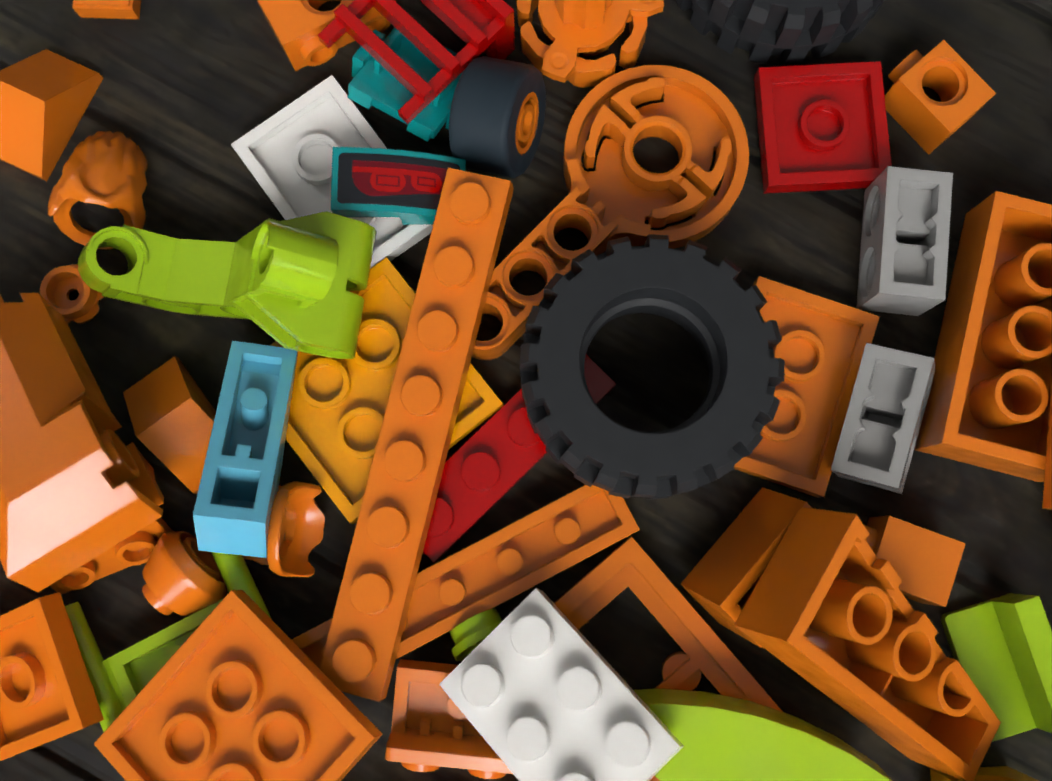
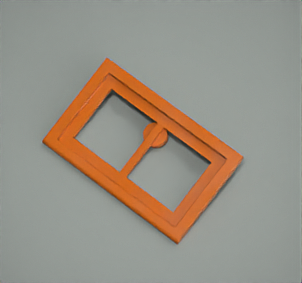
M632 536L554 602L577 629H580L622 591L629 587L684 651L674 652L664 660L661 669L664 681L654 689L692 691L699 684L702 672L721 695L749 700L783 712ZM654 776L650 781L660 780Z

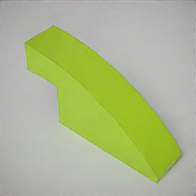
M660 688L633 690L684 745L655 775L660 781H893L876 762L838 737L796 716L749 700L703 691Z

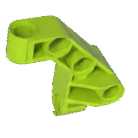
M328 211L283 221L268 218L237 242L177 239L127 225L122 227L110 226L99 230L84 246L78 258V271L82 280L91 289L102 293L104 297L181 314L249 319L284 348L328 358L353 359L356 353L365 300L363 297L350 291H360L367 288L377 231L367 223ZM113 247L120 250L128 262L127 273L118 276L105 272L97 262V249Z

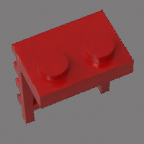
M354 0L348 7L342 3L334 11L335 19L318 34V38L329 49L347 32L414 96L398 110L399 116L409 124L482 52L488 57L505 59L515 50L514 9L504 0H420L467 44L455 56L394 0ZM372 7L440 69L428 82L418 75L360 20Z

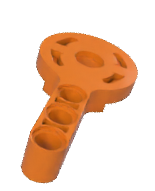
M645 65L629 68L606 78L583 98L570 120L564 145V177L569 194L493 270L483 314L497 317L503 326L495 338L489 341L476 340L472 354L473 358L479 360L496 359L503 355L526 332V322L532 307L539 306L543 299L544 288L539 293L531 296L519 294L511 286L512 279L518 273L534 271L543 277L547 285L556 273L561 275L567 274L571 270L572 259L588 249L593 251L596 256L605 252L607 243L610 240L628 236L631 240V246H643L648 234L668 235V248L674 249L685 246L688 240L695 242L701 239L722 222L736 202L744 186L749 166V145L740 115L728 97L719 88L700 75L685 69L667 65ZM661 97L663 99V102L645 105L638 109L635 108L636 106L643 103L661 100ZM605 136L606 138L604 139L603 143L601 144V147H600L599 152H598V156H597V160H596V166H595V171H591V172L585 171V170L583 169L582 162H581L582 156L584 155V157H583V162H584L585 168H586V169L593 168V167H594V161H595L596 149H597L598 144H599L600 140L602 139V137ZM657 137L664 139L677 150L679 163L672 170L665 173L646 171L636 162L633 147L638 141L645 138ZM716 151L714 167L709 172L713 160V152ZM721 181L719 190L716 196H714L713 194ZM689 216L693 217L692 219L686 222L673 226H668L667 228L662 230H651V228H662L666 226V224L681 221ZM575 228L586 235L588 244L579 250L570 251L559 246L554 237L563 229Z

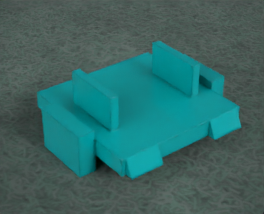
M395 27L386 38L385 34L376 29L373 31L426 82L440 71L432 61ZM361 46L352 58L353 79L348 84V98L367 109H370L371 106L376 107L408 125L407 131L428 142L430 138H435L445 123L446 129L449 130L452 100L462 73L407 124L399 116L398 110L414 95ZM446 48L453 56L457 54L456 52Z

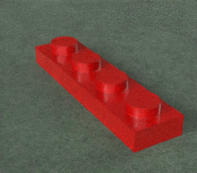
M586 355L584 366L586 384L592 399L597 405L615 387L616 383ZM522 388L445 462L423 552L433 563H436L547 454L545 444L538 433H534L527 417L525 401L522 398Z

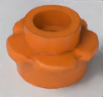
M78 264L60 266L51 270L44 277L40 286V295L65 318L67 324L71 321L82 324L94 318L99 312L98 302L104 297L102 293L91 289L82 280L78 271ZM72 290H77L79 292L78 298L73 301L70 300L69 293Z

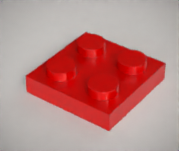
M881 61L758 68L754 76L764 194L868 188L887 166H892Z

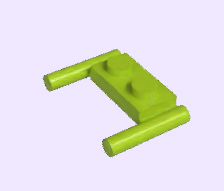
M211 552L228 591L244 590L270 617L243 556ZM223 599L106 660L101 655L79 602L65 606L104 720L99 722L103 732L106 731Z

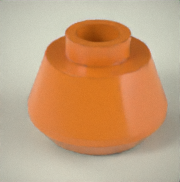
M185 531L167 532L161 535L142 571L146 582L142 587L143 595L157 611L164 615H170L172 612H175L181 616H188L217 603L227 595V586L211 552L198 551L196 537Z

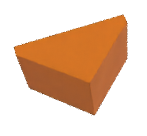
M48 49L0 70V160L48 181L103 80L100 73Z
M174 356L123 392L136 437L193 494H197L216 411L180 359Z

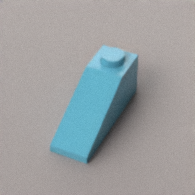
M232 341L193 512L198 551L267 558L270 515L275 496L279 490L298 351L284 347Z

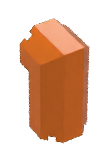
M20 293L23 302L4 303L0 294V561L7 578L36 592H40L162 517L163 509L159 506L164 503V497L143 455L132 442L126 446L117 434L114 433L122 426L110 411L65 318L39 293Z

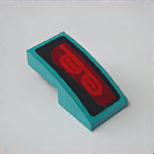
M333 147L331 211L334 214L345 217H400L403 225H433L447 169L453 168L467 171L466 160L406 150Z

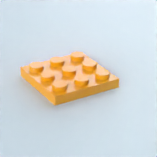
M387 257L370 269L368 284L365 290L350 291L363 297L365 300L355 357L353 359H336L300 351L297 352L286 441L350 524H354L358 520L416 294ZM275 341L274 343H272V344L270 345V346L283 347V346L280 345L277 341ZM471 363L449 449L503 407L501 400Z

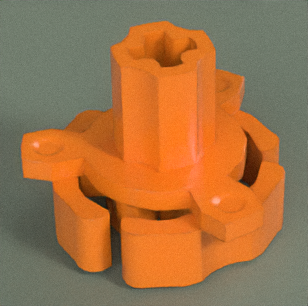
M517 0L518 24L521 27V50L544 76L563 83L568 80L574 86L581 88L596 86L615 74V54L611 53L596 60H586L579 57L580 53H583V56H593L608 50L611 44L622 34L626 23H629L630 36L621 46L619 66L624 69L632 68L637 63L645 43L648 17L663 12L664 0ZM537 6L538 17L543 31L553 41L550 46L544 44L537 37L532 25L533 13Z

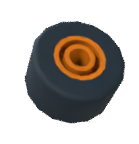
M482 56L473 59L462 72L455 88L450 109L449 140L453 157L466 160L467 169L507 178H516L523 174L532 162L540 142L546 110V88L543 76L534 65Z

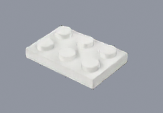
M333 75L231 144L285 220L325 211L332 213L333 147L387 149ZM348 217L367 223L377 231L370 269L385 257L391 262L429 235L433 228V225H403L400 217Z
M537 588L439 684L519 781H650L684 747L550 598Z

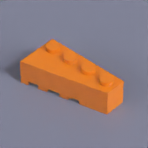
M800 507L734 625L910 760L962 781H973L1001 724L1000 720L959 661L949 658L944 654L935 640L938 631L924 612L915 611L898 588L903 581L889 560L878 558L865 540L870 533L857 514Z

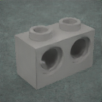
M887 166L865 190L856 309L919 316L945 300L953 173Z
M866 343L832 463L831 471L841 478L902 494L936 372L934 358Z

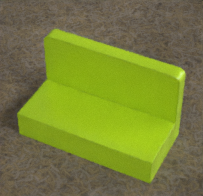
M1010 593L943 614L941 616V623L953 658L959 661L1001 722L992 742L1035 728L1052 733V630L1040 597Z

